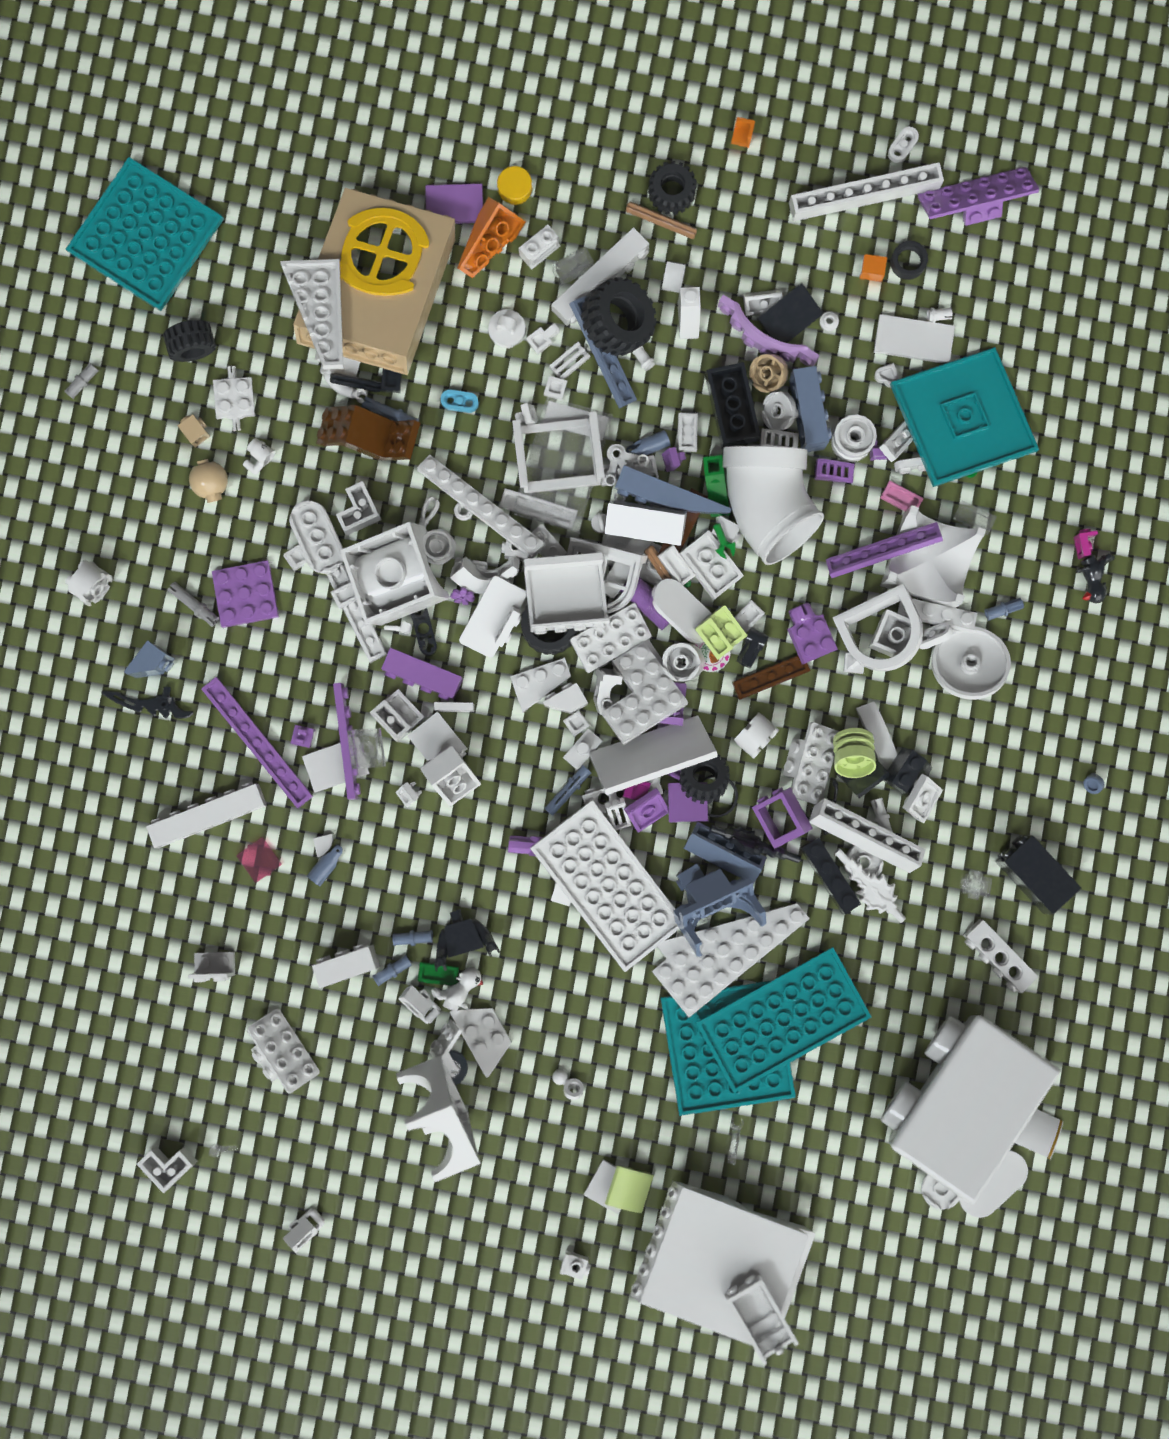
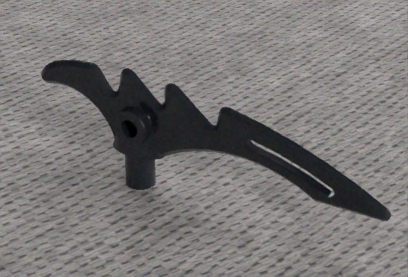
M163 687L162 696L147 700L132 699L120 692L101 691V694L128 709L141 712L143 707H145L152 716H156L157 710L164 718H168L170 712H172L176 719L188 718L194 714L193 711H184L177 707L173 697H170L171 687ZM114 695H117L118 697L124 700L134 703V705L127 704L115 698Z

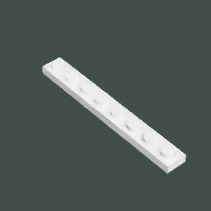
M431 455L417 467L418 472L529 558H534L545 547V543Z

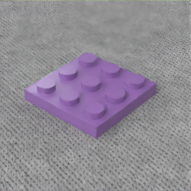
M269 561L211 571L222 628L279 618Z

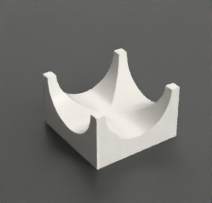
M911 505L902 516L897 535L937 521L923 515L918 510L919 507ZM937 522L943 541L889 559L880 586L893 589L904 584L912 597L956 608L964 601L963 588L966 575L986 529L980 527L974 529L959 528Z
M441 1055L396 1073L399 1084L415 1083L431 1092L426 1104L417 1113L404 1119L408 1131L422 1128L425 1135L433 1132H443L449 1138L448 1150L444 1160L437 1168L431 1171L434 1182L480 1164L468 1111Z

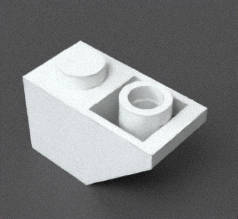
M571 682L563 686V691L558 694L553 692L545 697L546 700L543 702L547 708L573 714L588 705L578 684L575 683L573 685Z

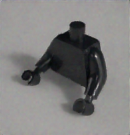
M461 909L450 912L453 924L445 926L439 934L434 967L436 972L440 966H443L444 971H446L447 956L448 958L484 948L485 946L490 957H492L491 952L493 950H497L498 953H500V950L489 930L480 921L472 918L464 920Z

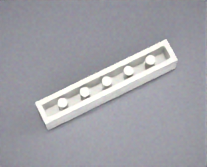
M633 227L551 304L552 311L566 326L576 323L577 319L569 303L588 295L606 280L621 277L625 272H630L635 266L634 263L639 259H644L649 253V243Z
M253 782L242 785V789L236 792L235 789L224 792V796L218 799L216 796L205 800L206 803L200 806L198 803L187 807L188 810L182 813L180 810L169 814V818L164 820L162 817L152 820L151 825L146 826L153 847H164L266 807L267 804L260 785H253Z
M825 798L814 805L809 823L908 873L921 867L926 849Z

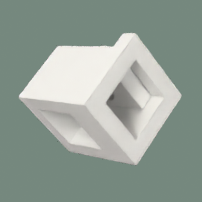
M566 1250L560 1267V1274L583 1280L584 1276H588L591 1265L588 1264L589 1258ZM577 1264L580 1268L579 1270H574L572 1266Z

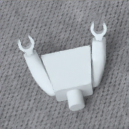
M316 352L315 360L320 362V359ZM343 357L344 369H323L321 365L320 372L334 391L349 398L356 397L359 403L364 402L359 397L361 394L367 396L364 389L356 390L352 387L330 382L331 373L356 377L360 365L359 361Z

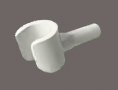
M402 621L401 627L384 626V630L399 631L404 634H409L412 629V625Z

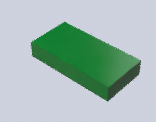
M420 962L417 982L447 986L457 984L459 967L446 965L447 970L444 971L443 966H440L436 972L434 963Z

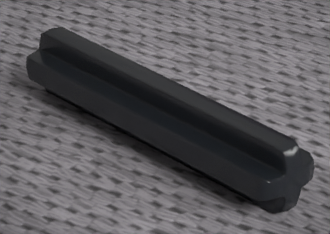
M331 373L330 382L333 384L373 392L381 391V382L340 373Z

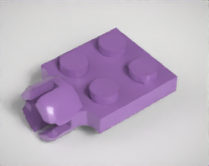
M804 603L789 611L793 625L787 630L802 664L838 650L823 614L815 615L809 603Z

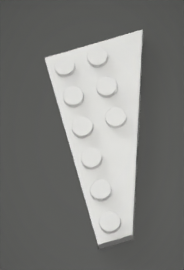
M339 259L280 261L323 369H344Z

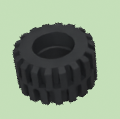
M671 161V164L664 162L663 167L659 165L656 167V171L653 170L649 180L648 194L650 201H653L652 205L654 208L658 206L659 212L662 213L664 210L666 215H669L670 212H673V215H677L678 211L683 213L685 208L691 206V202L695 198L697 182L693 171L689 172L690 167H683L682 162L675 164V161ZM674 181L682 186L683 191L677 195H669L663 191L662 185L666 182Z
M183 321L169 327L163 333L168 356L174 361L189 362L199 360L210 355L216 348L211 326L206 321Z
M718 753L716 758L681 769L679 780L682 792L686 791L685 796L687 798L692 797V801L695 803L696 800H699L700 804H704V801L710 804L713 802V799L715 801L719 800L720 795L723 796L727 790L730 769L729 766H726L725 759L720 760L721 755ZM705 770L712 773L716 780L710 784H702L693 775L698 771Z

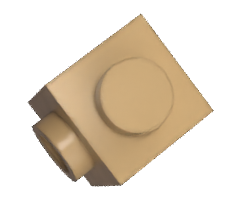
M193 414L184 417L180 424L177 425L195 448L210 437L204 429L207 425L200 417L197 419Z

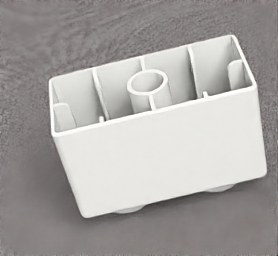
M950 1015L941 1025L925 1050V1055L937 1062V1066L921 1090L905 1082L881 1116V1122L893 1129L888 1142L894 1151L968 1203L974 1204L1057 1079L1061 1069L981 1015L970 1016L965 1024Z

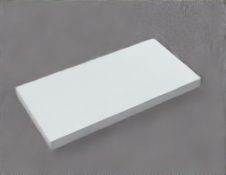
M698 715L683 720V726L668 725L641 734L625 745L622 742H618L589 752L606 795L718 757L717 751Z

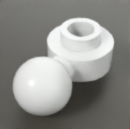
M563 1069L554 1071L552 1079L557 1085H564L565 1096L571 1100L579 1099L583 1094V1083L575 1078L568 1079L567 1072ZM575 1089L577 1092L572 1093L570 1090Z

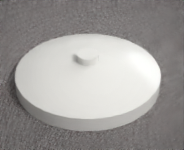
M975 627L973 633L953 629V634L948 641L935 646L931 664L937 682L947 692L964 699H982L996 693L1005 684L1011 668V659L1006 645L998 636L986 629Z

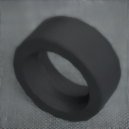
M902 242L892 253L890 259L891 269L899 278L913 280L919 277L925 270L928 263V253L925 247L918 242ZM905 250L915 252L920 258V264L917 269L911 271L903 269L898 263L900 253Z

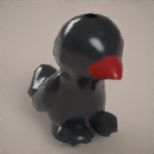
M1111 554L1102 555L1097 560L1096 556L1092 555L1081 561L1083 567L1075 570V572H1082L1087 581V590L1082 597L1083 600L1098 604L1105 599L1107 586H1105L1106 582H1101L1104 574L1105 565L1113 561L1115 556Z

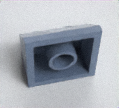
M147 640L124 672L135 678L161 675L173 667L175 658Z

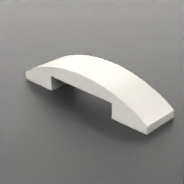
M873 701L856 708L862 726L873 734L874 752L877 760L888 770L896 758L897 752L885 722Z

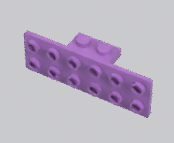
M1024 167L945 186L933 191L928 190L924 193H919L918 199L929 219L963 211V222L967 226L1002 217L1003 201L1038 193L1039 187L1028 169Z

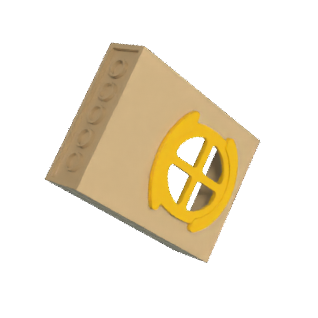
M344 189L318 260L339 259L343 357L408 375L455 242L454 218L448 215L436 214L430 210L418 209L412 205L397 203L391 199H383L374 194L362 193L356 189ZM378 223L387 225L379 246L356 239L364 229ZM395 228L403 229L409 236L412 243V253L410 255L387 248ZM354 248L376 254L374 264L368 276L362 275L354 266L351 256ZM385 257L404 261L408 264L400 274L391 279H377V274ZM298 310L293 324L297 344L315 349L302 315Z

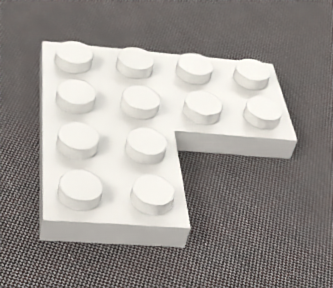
M645 642L640 643L612 661V665L623 677L622 679L632 693L602 711V716L623 745L688 705L687 699L673 680L664 673L662 665Z

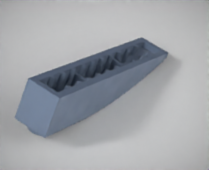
M625 465L614 488L618 490L617 493L624 497L631 495L636 497L635 501L642 504L648 502L668 509L703 514H728L731 511L729 507Z

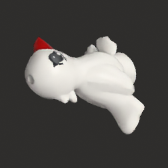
M471 967L465 969L457 977L459 983L442 991L433 988L432 995L438 1000H445L443 1006L450 1010L458 1011L459 1006L468 1009V1006L464 1003L468 992L476 986L484 985L478 969Z

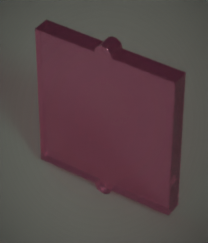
M263 837L252 845L249 844L248 848L236 855L255 883L266 876H270L271 872L282 865Z

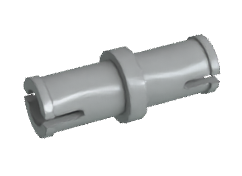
M88 363L79 375L76 374L75 380L64 392L74 399L84 386L87 387L89 385L88 382L99 370L91 363Z

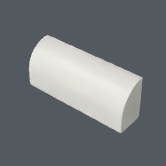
M611 500L608 503L605 534L681 545L687 511Z

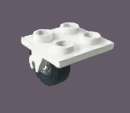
M450 1019L448 1023L443 1025L439 1038L431 1044L429 1053L433 1058L441 1055L454 1084L457 1085L466 1077L468 1064L460 1052L451 1050L462 1031Z

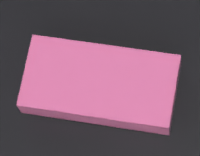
M892 481L888 482L880 499L905 512L911 505L919 507L923 500L922 497Z

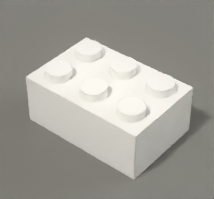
M452 745L449 748L443 749L438 756L428 760L420 768L432 787L450 807L481 785L470 767Z
M367 943L353 947V952H349V949L335 953L336 958L331 959L329 955L316 960L317 964L313 965L312 968L319 988L379 968L380 964L374 946H368Z

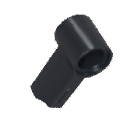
M751 628L736 662L751 669L769 636Z

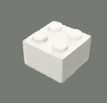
M888 609L885 610L869 648L890 657L898 655L906 647L910 639V619Z

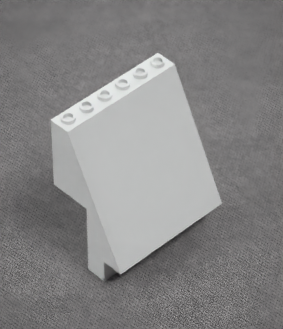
M672 1181L630 1295L641 1304L752 1345L724 1295L733 1286L739 1287L744 1284L748 1277L760 1275L785 1319L816 1233L805 1226L750 1211L728 1196ZM760 1286L734 1301L748 1327L764 1319L769 1313H774ZM776 1315L774 1319H769L751 1330V1333L756 1340L781 1325V1322Z

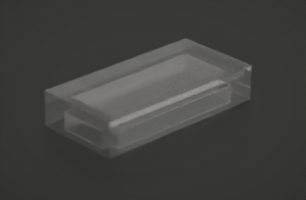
M963 500L960 502L953 517L954 520L973 529L978 527L986 529V535L989 534L997 518Z

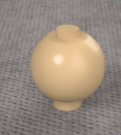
M208 459L198 461V466H194L189 474V484L192 491L199 497L206 498L207 503L221 500V494L226 490L228 484V476L225 469L217 462H209Z

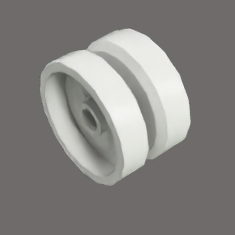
M856 414L843 418L832 434L831 445L833 451L839 458L848 462H855L865 458L875 445L877 438L876 428L865 416Z

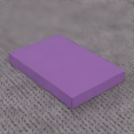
M482 184L426 185V210L440 215H448L455 219V224L475 223L483 207Z

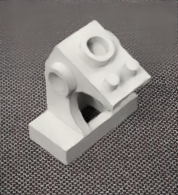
M596 669L595 675L597 680L593 700L596 710L600 715H602V711L618 702L611 700L610 691L614 685L622 684L623 677L614 669Z

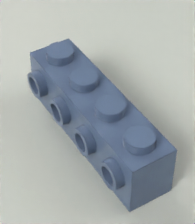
M697 822L684 849L740 878L743 877L744 880L750 878L754 884L763 869L767 857L751 855L746 851L741 852L734 844H730L729 840L709 832V827Z

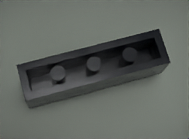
M815 838L800 848L841 914L845 915L861 905V902L819 838Z

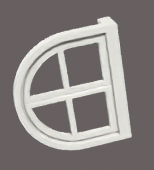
M571 537L567 555H578L579 552L585 554L602 553L603 579L608 560L630 565L626 586L604 581L606 586L624 590L617 600L607 604V614L621 610L632 599L637 588L642 563L647 562L648 556L578 537Z

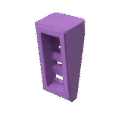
M820 458L816 460L814 480L853 483L854 464ZM823 466H826V474H822ZM830 466H831V467H834V468H833V475H829V474H830ZM837 467H841L840 476H837ZM845 468H849L848 478L844 477Z

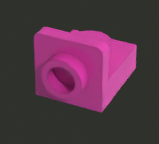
M1080 530L1079 534L1073 537L1078 559H1084L1091 555L1092 544L1088 541V538L1098 535L1097 530Z

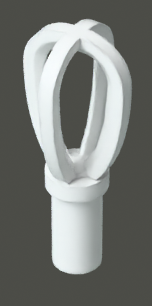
M428 497L425 500L418 525L426 527L439 508V501L436 498ZM435 501L431 513L425 518L429 503Z

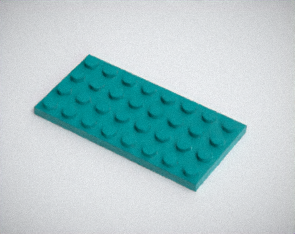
M832 947L696 1022V1025L735 1094L870 1019L872 1016Z

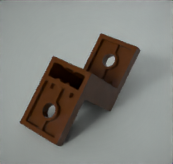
M357 405L326 407L322 414L321 427L317 432L316 444L321 446L343 445L379 461L411 460L420 422L416 420L392 421Z

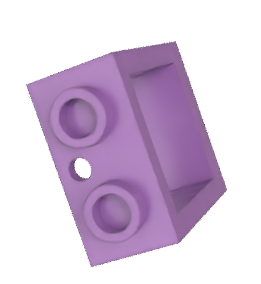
M782 787L772 792L773 796L771 798H768L766 795L757 800L758 804L752 807L774 849L813 829L791 787L783 790ZM780 798L796 826V829L782 836L765 807Z

